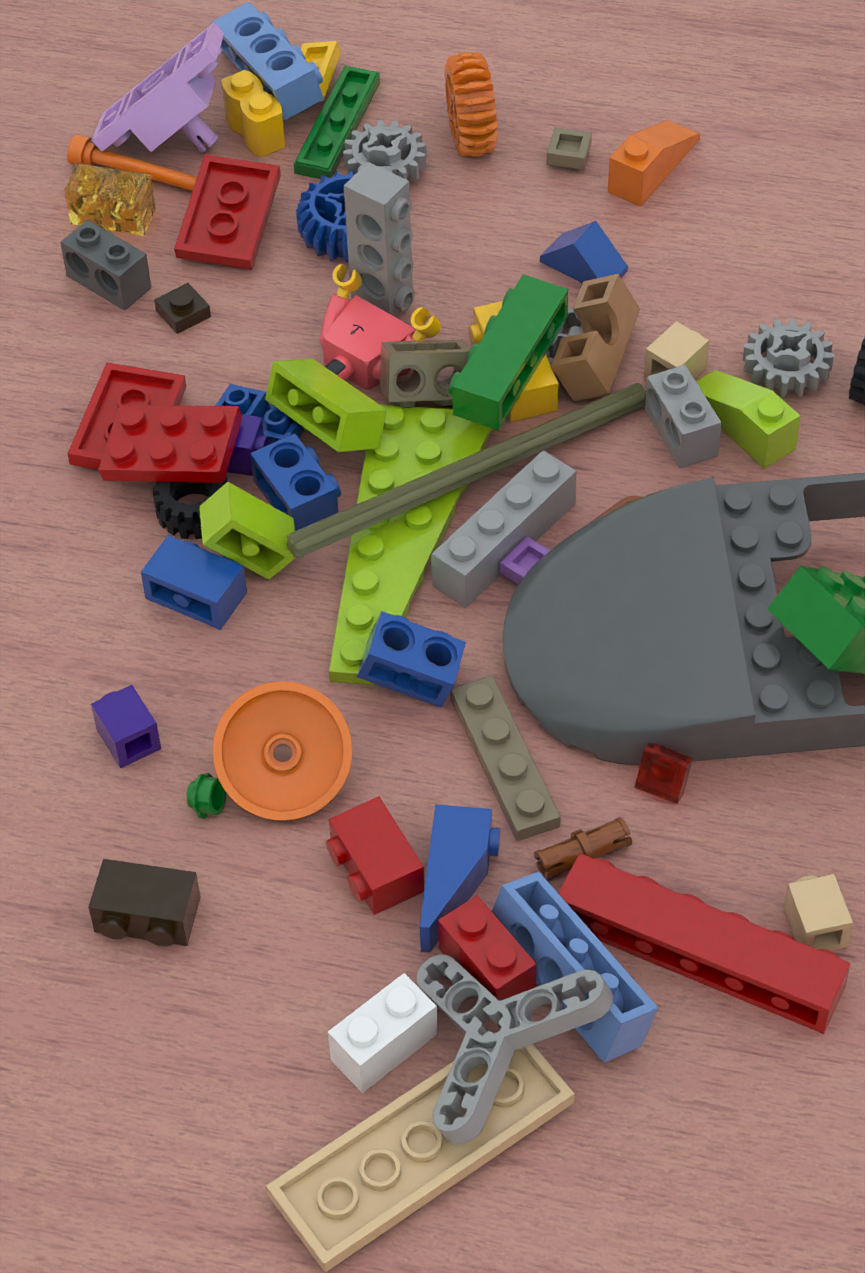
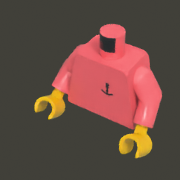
M339 264L333 271V280L339 287L337 293L332 294L330 297L320 335L325 367L345 381L348 379L364 389H372L380 384L381 342L424 341L426 337L432 338L439 334L441 323L434 315L429 319L430 312L424 307L417 308L411 316L412 326L357 295L351 300L348 299L349 293L355 292L360 288L362 278L360 273L354 269L350 280L343 282L347 268L343 264ZM411 368L402 370L397 378L407 375Z

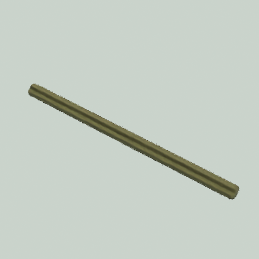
M640 383L632 384L308 525L287 536V547L296 558L312 553L645 406L646 390H644Z

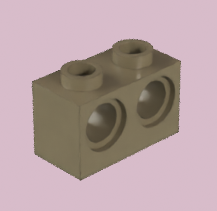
M462 339L381 342L380 391L388 402H392L393 405L398 407H412L416 405L417 401H432L434 404L443 406L453 405L452 396H449L448 393L449 385L453 375L456 372H461L465 367L470 349ZM454 367L450 378L444 381L437 380L438 374L442 369ZM407 368L414 369L413 375L409 380L396 382L397 376L402 370Z

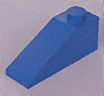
M435 804L420 920L421 952L432 951L439 941L438 920L470 899L488 874L489 857L499 855L500 828L492 827V809Z

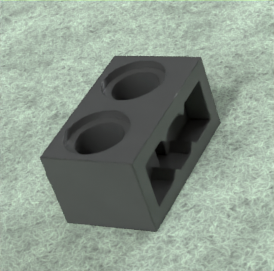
M86 220L60 242L67 277L125 311L151 289L146 253L93 222Z

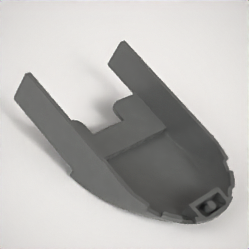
M865 473L715 485L714 477L649 494L618 507L577 530L531 567L516 588L507 609L503 629V657L508 678L520 703L526 705L529 711L540 721L541 728L568 747L571 745L577 746L585 751L596 754V759L617 764L660 765L865 746V705H848L843 698L838 671L829 670L796 637H785L783 624L768 610V607L777 597L771 562L801 558L808 552L812 537L809 521L865 517Z

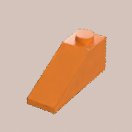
M665 120L629 135L609 157L608 192L638 206H642L699 141L700 133Z

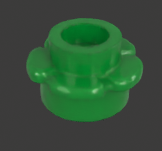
M210 773L199 774L196 780L192 781L188 786V806L197 812V816L201 819L207 818L208 814L219 815L222 812L226 802V792L219 779L214 778Z

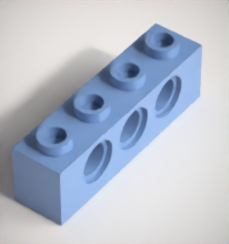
M248 2L211 22V24L215 22L224 33L220 46L223 54L239 71H250L260 79L263 90L273 95L281 104L284 120L324 99L319 86L323 82V78L314 62L308 63L297 45H290L284 31L281 28L275 29L265 11L260 13Z
M540 872L502 885L492 912L536 963V983L538 986L588 969L599 973L613 993V1003L610 1010L596 1021L575 1028L599 1058L605 1063L641 1047L658 1011L657 1005ZM589 992L586 993V1000L589 999Z

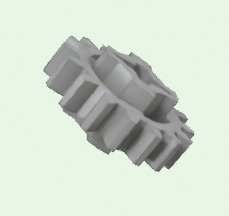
M378 120L377 126L372 127L365 123L363 124L364 132L353 130L351 132L352 140H345L343 156L344 167L348 168V174L351 169L356 174L367 162H370L406 180L408 177L417 180L419 179V170H425L426 143L422 142V134L420 132L412 134L411 125L399 128L398 121L394 120L390 126H385L383 120Z
M794 318L790 319L788 325H782L779 319H774L772 328L762 323L759 325L758 334L750 332L748 344L744 345L743 361H745L744 372L752 373L751 382L753 384L764 382L765 388L770 390L778 388L780 389L781 397H785L788 390H794L798 396H803L804 387H808L815 392L818 390L819 381L827 382L829 371H832L834 354L831 353L833 344L831 341H824L825 332L823 330L811 332L812 323L807 322L802 327L796 326L797 322ZM765 351L767 355L763 358L762 353ZM811 357L815 360L813 363L810 362Z

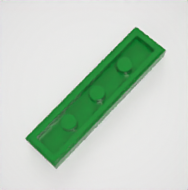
M344 66L294 162V174L321 179V175L328 178L333 177L343 157L345 140H352L351 132L357 130L380 84V72Z

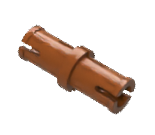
M621 817L587 832L579 829L571 833V838L545 849L535 851L534 858L541 860L536 862L537 868L542 876L548 880L571 869L579 853L594 859L623 847L631 846L632 838L630 836L625 837L631 834L630 830Z

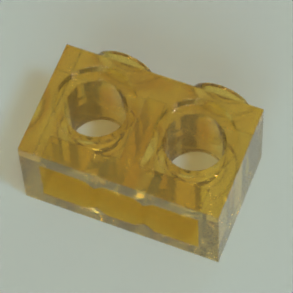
M76 163L64 189L70 224L80 226L86 220H89L105 230L144 236L156 210L152 179L149 174Z

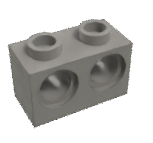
M682 365L647 376L645 411L679 468L717 457L721 421L687 366Z

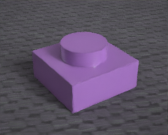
M526 536L500 562V574L519 585L531 567L550 550Z

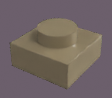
M554 127L547 151V165L584 170L591 148L592 132Z

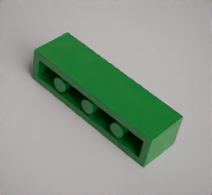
M523 274L515 288L507 290L498 315L490 317L485 328L484 337L479 344L475 343L472 345L465 367L461 372H456L451 379L448 393L449 396H452L453 415L498 431L500 430L568 318L567 288Z

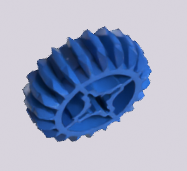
M352 169L348 175H340L337 171L332 178L321 175L319 183H309L308 190L301 193V199L297 204L298 232L301 238L304 239L306 247L314 248L317 256L327 254L331 261L337 257H342L346 263L348 262L344 185L355 175Z

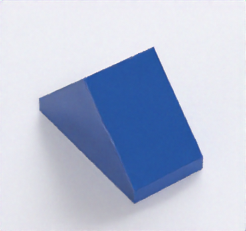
M597 221L562 233L540 255L541 263L581 283L614 274H619L622 278L628 270V265Z

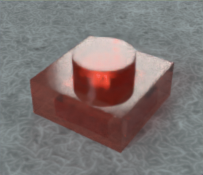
M648 743L643 750L634 788L678 804L684 795L693 758L664 746Z

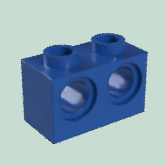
M295 433L250 453L253 481L271 506L294 518L295 531L338 513L337 498L341 496V491L337 480L331 473L325 474L320 467V462L314 449L311 446L305 447Z
M381 611L369 635L357 677L442 707L455 684L466 642L454 638L446 632L435 631L410 622L403 616L391 615Z

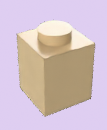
M676 321L646 348L644 377L647 378V376L686 365L693 378L696 379L707 369L709 340L704 338L699 332L691 330Z
M835 874L821 877L808 875L799 878L793 883H789L784 911L795 940L815 949H827L830 951L848 947L853 920Z

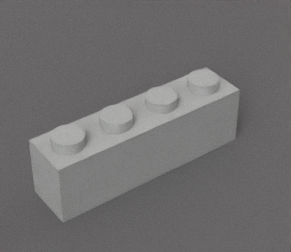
M544 450L541 451L431 553L432 586L467 608L501 575L500 562L526 536L537 541L575 505L577 471Z

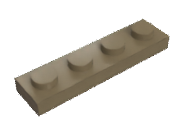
M493 675L452 688L450 692L451 701L516 841L559 828L561 820L559 812Z

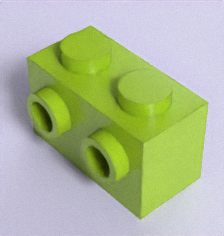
M227 482L199 506L202 543L206 547L268 580L296 558L287 547V536L295 532L294 518L237 486Z

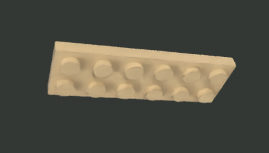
M534 1044L515 1050L486 1123L480 1134L466 1144H453L445 1138L433 1122L434 1108L452 1068L453 1061L266 1185V1192L269 1198L325 1273L574 1104L575 1093ZM479 1065L472 1069L467 1077V1082L472 1083L480 1080L486 1074L488 1065Z

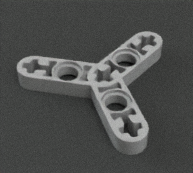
M439 954L426 960L418 970L417 984L437 1008L465 1034L434 1108L432 1117L435 1126L449 1142L456 1145L466 1144L475 1139L486 1123L515 1050L596 1021L610 1010L613 1003V993L603 977L594 970H582L499 1001L452 957ZM442 976L449 979L453 984L448 991L438 982V979ZM589 992V999L586 1000V993ZM471 996H478L477 1004L471 1010L465 1013H458L459 1005L465 999ZM546 1004L552 1005V1009L546 1018L537 1022L531 1021V1016L538 1007ZM490 1019L500 1030L494 1034L488 1031L483 1024ZM479 1065H488L486 1074L480 1080L472 1083L467 1082V1077L472 1069Z

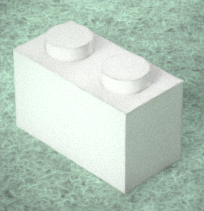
M403 973L328 1031L331 1061L363 1094L438 1035L437 1006Z

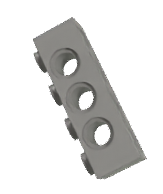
M367 162L344 185L349 276L351 278L353 270L356 269L362 278L360 288L355 292H351V299L357 295L396 317L401 311H406L410 307L415 296L412 276L414 263L412 261L411 249L413 233L410 222L412 204L409 196V181Z

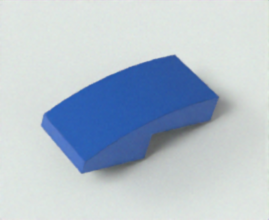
M230 384L215 405L239 406L243 415L262 417L263 433L269 436V444L294 433L300 438L305 430L303 426L265 400L266 391Z

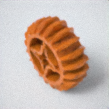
M479 52L458 53V55L449 56L445 64L444 85L449 124L456 150H458L462 157H479L487 153H493L497 144L498 125L488 63Z

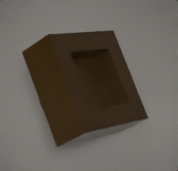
M189 283L154 299L156 311L176 334L211 317L210 306Z

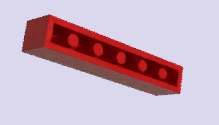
M579 853L558 892L600 942L822 1034L825 1033L846 986L850 962L841 959L834 952L827 949H815L805 945L783 931H771L749 922L741 914L721 911L705 904L694 895L679 894L660 886L649 877L635 876L620 870L602 858L593 859Z

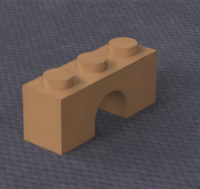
M619 274L583 281L573 307V311L581 322L583 333L561 338L552 361V370L573 401L609 395L639 314L640 308Z

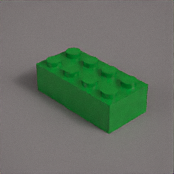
M800 566L768 607V610L829 670L865 674V576H856L847 570H844L842 573L834 572L824 566L820 569Z

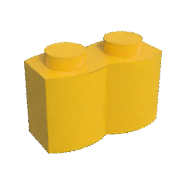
M247 70L237 72L222 79L227 124L235 132L243 135L247 148L260 157L285 148L281 104L273 95L263 90L260 79Z

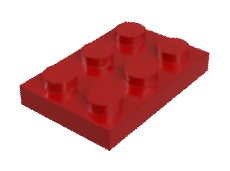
M204 154L174 247L176 258L252 270L281 177L280 166Z
M106 362L67 453L69 464L99 469L119 405L179 406L187 387L185 375Z
M119 405L98 469L103 481L224 483L243 418L239 406Z

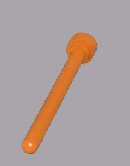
M75 134L69 143L67 150V161L69 164L85 168L88 165L94 166L97 163L193 191L197 176L104 150L101 152L91 141L92 138L80 134Z

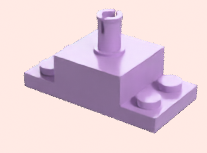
M213 22L102 113L91 140L101 152L111 144L115 147L120 146L129 138L132 132L150 152L179 129L191 140L200 153L207 149L206 145L210 147L217 140L218 135L198 115L208 107L216 79L210 72L218 64L216 59L222 51L220 46L224 36L223 31L216 23Z

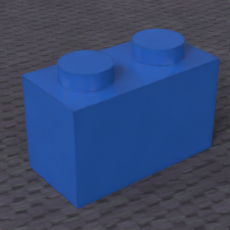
M170 535L165 538L141 571L145 599L219 630L222 629L247 593L243 565L225 556L221 557L201 549L191 541H182Z

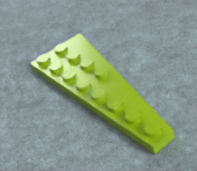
M379 404L387 409V414L378 449H368L365 452L357 504L485 449V443L491 431L495 429L453 415V409L415 406L398 407L395 405ZM469 483L352 534L329 668L330 682L375 685V683L357 677L369 635L381 611L391 615L407 617L411 600L417 588L420 589L424 581V573L432 558L431 553L441 545L455 515V507L463 490L467 489Z

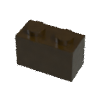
M103 859L88 907L94 932L101 933L111 939L130 937L148 940L158 946H170L172 944L188 946L201 898L197 874L191 871Z

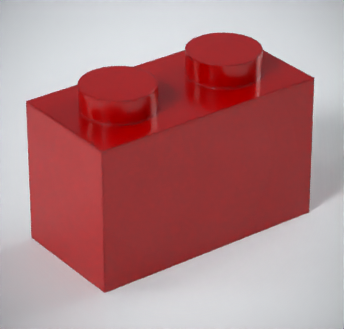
M380 796L329 819L330 839L326 840L328 852L336 866L343 864L348 871V884L358 902L365 900L374 915L424 892V867Z
M478 895L438 920L439 950L443 955H448L458 962L499 1001L536 987V963Z

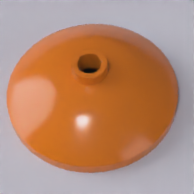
M270 682L246 691L226 709L214 735L213 763L223 789L242 809L257 817L268 820H297L321 810L339 793L351 767L352 739L342 713L324 694L314 688L296 682ZM285 745L290 748L292 755L288 761L279 762L275 759L273 753L278 746Z

